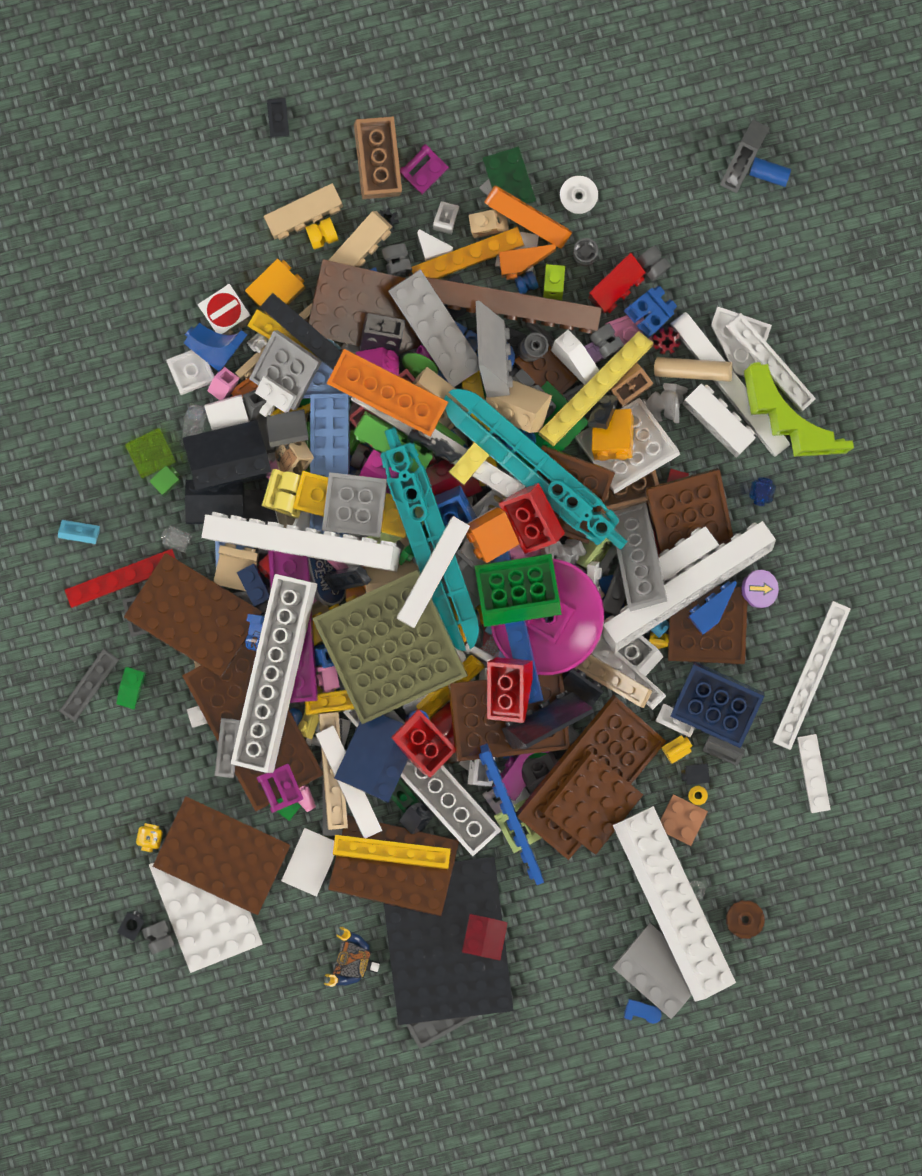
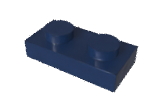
M255 564L237 572L254 607L269 600L270 592Z

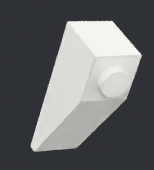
M569 330L554 341L551 351L584 385L599 372L598 367L582 343Z

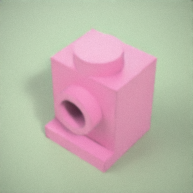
M322 665L316 666V672H318V675H316L317 685L323 689V693L334 692V688L340 687L335 666L322 668Z

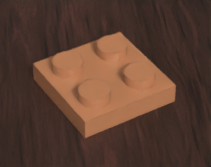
M673 794L660 821L667 835L691 846L708 811Z

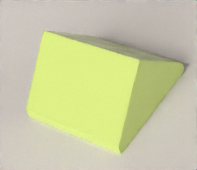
M607 538L599 545L594 544L591 540L589 544L582 542L587 554L579 556L578 561L575 563L587 573V565L592 561L601 563L613 545L612 542Z

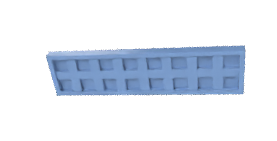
M311 394L310 451L314 459L310 463V473L329 477V472L347 475L350 473V395ZM310 513V528L321 531V534H324V531H322L323 517ZM336 533V534H340V537L343 538V534H345V533Z

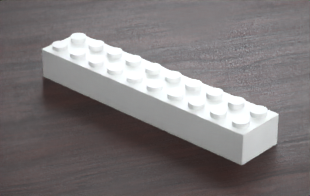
M212 512V516L205 515L201 538L394 572H397L401 549L397 548L393 542L381 540V543L377 544V540L362 537L360 541L358 537L343 534L342 538L340 534L324 531V534H321V531L311 528H305V531H302L303 528L293 525H287L284 528V525L269 521L268 525H265L264 521L251 518L247 522L246 518L231 515L229 519L228 515Z
M762 521L759 524L753 523L747 528L748 531L745 533H738L731 538L732 541L728 544L723 543L719 545L713 554H705L696 565L690 564L679 576L675 574L667 580L668 583L664 585L667 602L631 612L627 605L620 610V614L614 617L612 615L604 621L602 635L612 651L616 653L771 552L776 539Z
M278 574L274 575L231 764L265 773L274 772L317 583Z
M355 709L345 710L343 713L358 727L360 719ZM394 710L384 714L389 718L403 724L405 723ZM408 759L401 777L472 856L501 831L443 765L430 778L424 775Z
M654 806L613 825L694 1001L706 999L735 984L736 981Z

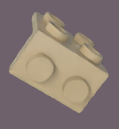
M225 543V546L220 545L218 552L220 555L214 583L219 586L246 591L237 572L252 564H255L257 567L259 554L255 553V549L248 547L240 550L236 549L237 545Z

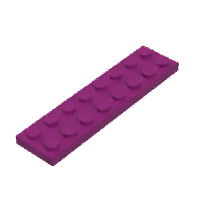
M268 550L271 588L275 574L310 582L309 560L307 556ZM312 609L290 703L318 701Z

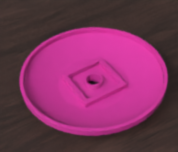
M553 559L562 615L554 616L553 621L550 623L545 621V617L525 620L538 675L561 674L580 665L597 646L604 625L603 602L594 582L577 566L558 559ZM505 624L491 626L498 648L506 658L513 659Z

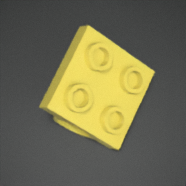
M272 469L262 506L296 519L299 518L301 511L293 509L301 476L292 472Z

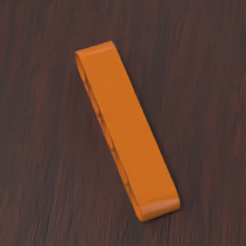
M494 185L484 201L489 207L551 244H556L560 249L564 247L572 234L565 226L498 186Z

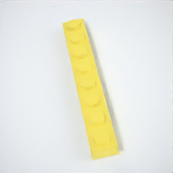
M638 331L539 431V436L554 447L653 346V342Z

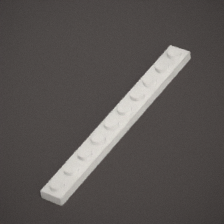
M354 397L351 398L352 401L404 434L409 435L411 429L415 430L413 427ZM436 429L431 437L418 431L419 435L428 439L433 437L434 439L438 438L440 440L442 438L447 440L455 452L462 454V456L468 451V449ZM459 460L452 462V464L455 465ZM484 461L472 475L506 498L525 488V485L487 461Z

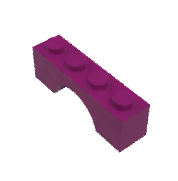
M534 753L510 757L504 765L506 768L502 773L500 772L510 799L516 801L526 786L522 778L523 763Z

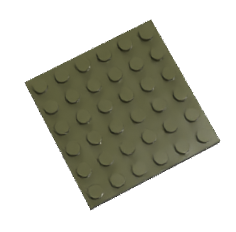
M418 569L312 618L362 724L468 676L432 598H430L415 628L396 619L420 576Z

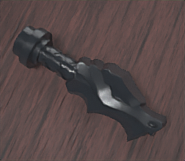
M411 429L407 440L410 443L416 441L427 446L428 451H433L435 456L446 457L450 464L462 457V454L455 452L447 440L442 438L440 440L438 438L434 439L433 437L431 439L419 435L420 433L416 429Z

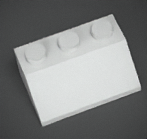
M640 636L618 651L644 676L663 658L660 651L643 636Z

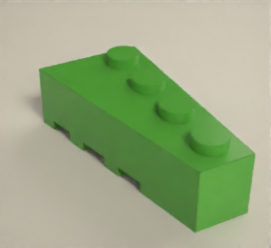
M365 411L354 429V435H356L355 438L357 440L369 443L376 451L382 453L391 450L384 431L394 427ZM396 429L401 445L410 443L407 440L408 435ZM417 441L413 442L419 454L418 458L426 469L433 457V451H428L427 447ZM399 451L395 454V459L398 462L404 460L403 453ZM412 459L413 464L410 470L415 472L419 466L415 459Z

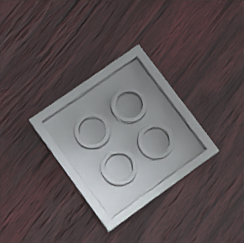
M275 330L249 379L259 386L263 376H267L294 393L297 397L291 409L296 410L322 361L280 331Z
M329 472L322 531L380 538L387 479Z

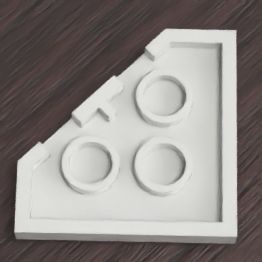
M717 307L711 327L728 361L732 362L734 373L744 377V370L751 363H755L756 360L726 327L738 313ZM744 316L762 338L767 341L772 325Z

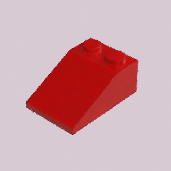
M496 657L487 662V719L525 722L533 680V661Z
M417 710L391 737L408 759L424 775L430 778L456 752V748L420 710Z

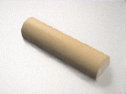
M657 357L654 364V374L656 377L731 382L732 362Z

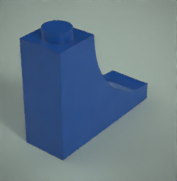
M199 323L195 328L191 326L186 332L185 336L187 338L184 344L220 372L247 334L241 330L235 335H223Z

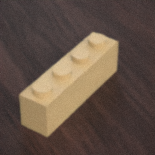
M332 183L265 215L264 219L274 240L277 238L282 240L288 237L289 233L294 230L298 232L305 229L306 224L320 222L324 219L323 216L327 214H337L341 211L340 208L343 207V204Z
M372 211L329 261L360 268L366 262L364 258L368 254L372 255L379 246L377 244L381 239L384 241L391 234L390 229L393 226L377 211Z

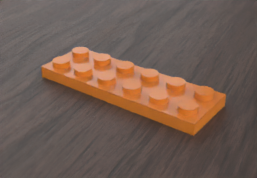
M346 349L343 350L326 383L430 437L448 404V401Z

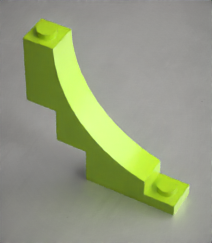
M760 362L751 363L744 370L751 415L769 414L772 436L790 435L794 457L846 454L854 448L853 440L845 441L843 438L835 440L833 431L813 425L791 409L778 392L768 364L761 365Z

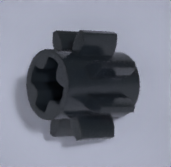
M390 208L386 212L380 210L383 218H391L390 224L393 226L391 229L395 231L394 224H399V220L394 219L397 216V212L392 214Z

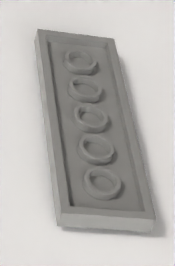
M418 270L388 290L448 383L455 387L480 370L478 356L421 270Z
M647 503L614 511L615 515L619 517V523L614 530L628 541L621 550L618 547L616 549L630 612L667 602Z

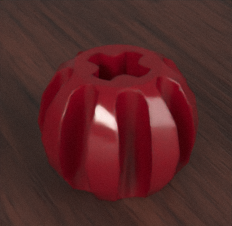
M669 326L666 331H664L663 327L659 328L660 334L654 333L652 338L657 340V342L653 343L654 348H661L659 353L664 355L667 350H669L670 354L674 353L673 347L679 348L681 343L676 341L680 338L679 333H672L674 328ZM665 337H669L668 344H664Z

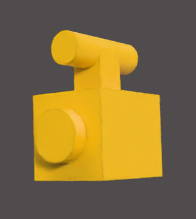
M682 735L661 747L671 764L692 752L690 749L692 747L691 742L687 737L683 738Z

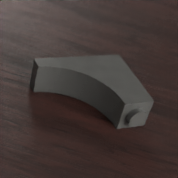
M752 120L720 183L721 186L735 193L738 192L770 129L769 127Z

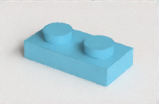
M62 520L58 531V538L96 544L100 526Z

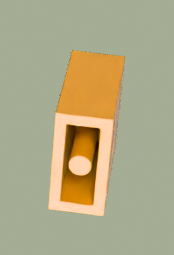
M277 258L245 292L259 307L272 293L289 305L305 289L303 285L305 281L298 274L294 276L289 271L291 267L284 260L281 262Z
M615 409L607 429H592V453L594 460L606 461L608 459L625 460L633 458L634 417L632 409Z

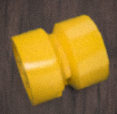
M330 217L321 220L319 225L314 223L305 227L314 250L323 247L326 242L331 244L339 241Z

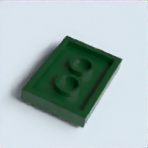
M519 146L482 158L491 188L494 185L498 186L526 204L536 202Z

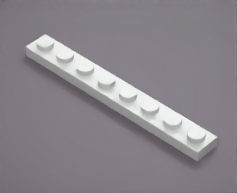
M832 601L772 741L773 743L791 750L850 612V608Z

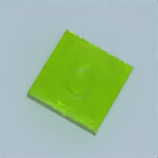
M160 428L125 444L141 479L162 470L165 466L168 467L176 463Z

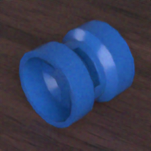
M532 270L524 276H517L518 278L514 279L521 294H526L528 290L539 288Z

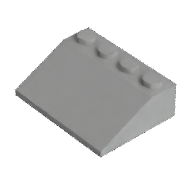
M476 301L478 360L486 396L490 398L510 395V387H513L512 376H509V371H512L511 360H508V355H511L510 344H507V340L510 339V330L505 327L503 319L482 302Z
M651 923L648 924L612 966L670 1019L675 1016L692 995L665 936Z

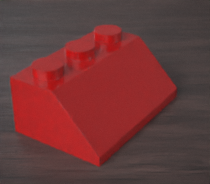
M630 253L589 292L588 299L596 307L602 308L601 312L603 314L607 311L611 313L618 306L616 303L620 299L625 300L631 294L630 289L634 285L638 287L645 280L643 276L646 272Z
M539 483L523 488L499 503L500 508L505 511L524 554L555 544L565 534Z

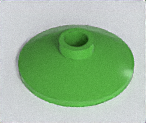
M408 353L402 359L403 366L414 377H417L426 367L438 375L437 366L429 358L421 354Z

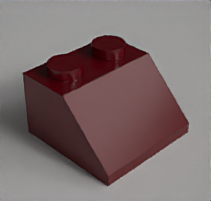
M470 914L462 953L500 960L508 922Z

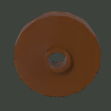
M741 900L729 908L726 914V924L733 935L741 939H750L762 931L765 924V916L762 909L756 903L749 900ZM743 916L748 917L749 920L747 923L742 922Z

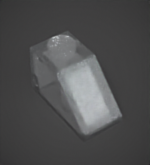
M193 403L189 404L184 419L182 438L204 433L207 422V413L204 406Z

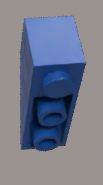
M728 581L720 587L722 590L717 595L712 593L705 599L707 603L701 607L698 604L690 610L691 615L688 618L702 635L719 623L737 584L736 581L733 583Z

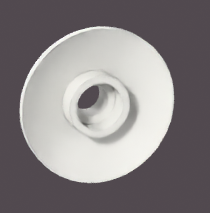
M574 176L566 180L562 185L560 199L568 211L575 214H583L595 206L598 199V190L594 182L589 178ZM577 193H581L582 198L577 199L575 195Z

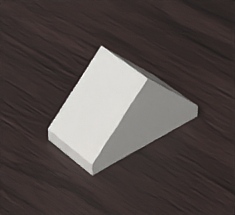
M441 201L434 220L433 230L452 235L459 206Z
M419 229L417 232L425 261L453 251L452 246Z

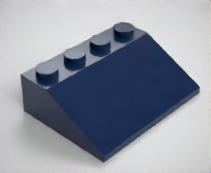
M694 662L670 717L741 748L765 693L698 662Z
M381 715L364 724L360 721L334 779L389 803L408 761V757L391 738L402 727L403 723L385 715Z

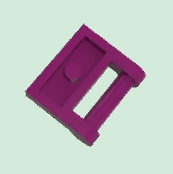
M424 144L421 150L404 167L400 168V174L423 195L449 167ZM427 155L430 160L412 177L409 172Z
M289 764L275 769L273 773H266L257 777L258 783L261 782L271 805L270 810L272 813L304 799ZM271 777L274 778L284 801L278 804L268 779Z

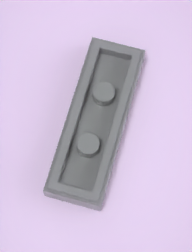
M221 718L215 776L234 778L235 765L231 764L241 720Z

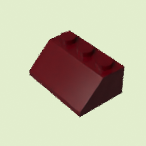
M446 459L425 469L434 496L457 486H461L466 498L482 491L479 481L473 476L464 485L452 476L449 471L455 465L450 464Z

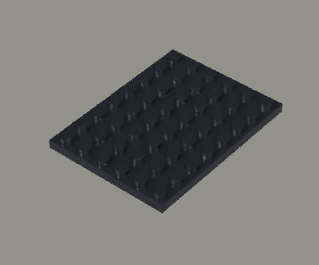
M495 857L454 862L442 916L384 903L398 1025L514 1011L505 939L500 960L462 953L470 914L503 921Z

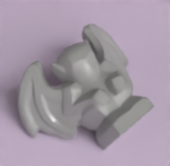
M664 383L663 388L665 391L661 395L655 391L648 400H642L657 421H663L661 411L664 410L665 418L679 423L680 404L683 403V394L687 393L688 388L677 384Z
M567 539L565 544H561L558 541L555 544L540 549L542 555L552 554V559L556 557L558 560L571 564L577 562L579 556L587 554L582 542L576 539Z

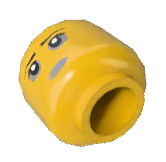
M145 823L144 826L138 829L136 844L142 847V851L153 852V849L160 848L163 832L159 829V826Z

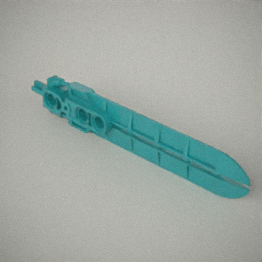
M452 389L449 391L455 399L469 410L466 412L447 395L445 396L444 400L448 401L445 408L446 413L459 430L526 487L539 483L552 509L572 528L585 534L586 538L594 542V544L599 545L607 538L620 550L625 546L628 541L614 530L619 523V517L611 509L609 510L597 495L580 483L482 397L464 389ZM471 413L474 414L479 420H481V421H482L486 426H488L491 430L488 431L483 425H481V424H480L476 419H474L470 414H471ZM495 432L501 439H503V440H504L508 445H510L513 449L510 450L505 444H503L498 438H496V437L493 435V433ZM517 451L535 468H531L526 462H524L519 456H517L515 452ZM539 470L551 482L549 483L547 480H545L540 474L537 473V471ZM559 484L563 487V491L556 493L553 490V486ZM569 497H575L578 504L572 506L567 500ZM600 505L606 513L604 514L602 511L594 512L593 507ZM582 520L587 521L589 532L580 528ZM603 522L607 525V529L600 531L597 528V524Z
M394 427L384 431L391 450L381 453L380 457L383 468L386 470L389 489L396 503L421 573L432 554L429 542L431 541L433 548L436 547L445 530V525L432 492L426 470L418 458L419 454L415 449V445L413 443L401 445L396 428ZM398 451L404 455L402 462H398L395 459V454ZM412 459H415L419 466L414 473L410 470L413 464ZM389 467L399 473V478L391 477ZM411 488L417 492L415 499H411L408 495V491ZM416 507L423 509L424 514L422 517L416 516ZM422 521H424L427 532L429 534V538H427L426 533L422 525ZM454 555L443 575L449 593L446 592L441 578L431 598L454 647L461 651H467L458 625L461 624L469 648L472 649L478 639L479 622L459 564ZM450 596L454 604L457 616L459 618L458 621L455 618L452 606L448 598Z

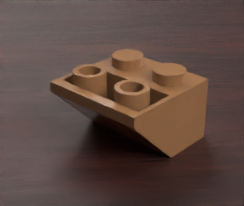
M636 362L609 391L612 392L613 396H617L618 405L620 408H623L651 388L653 382Z

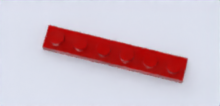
M173 549L65 589L71 608L149 579L165 553L176 559Z

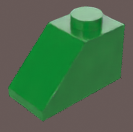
M125 667L119 687L117 705L135 710L146 676L145 672Z

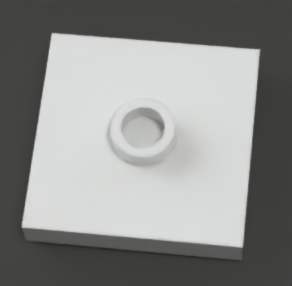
M192 350L166 360L180 395L209 385L214 378L210 364Z

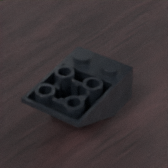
M366 312L359 351L383 347L394 351L398 356L406 320Z
M578 668L576 670L572 669L563 680L564 691L566 693L573 692L589 706L593 707L604 692L601 690L602 685L595 680L591 682L585 678L586 674Z

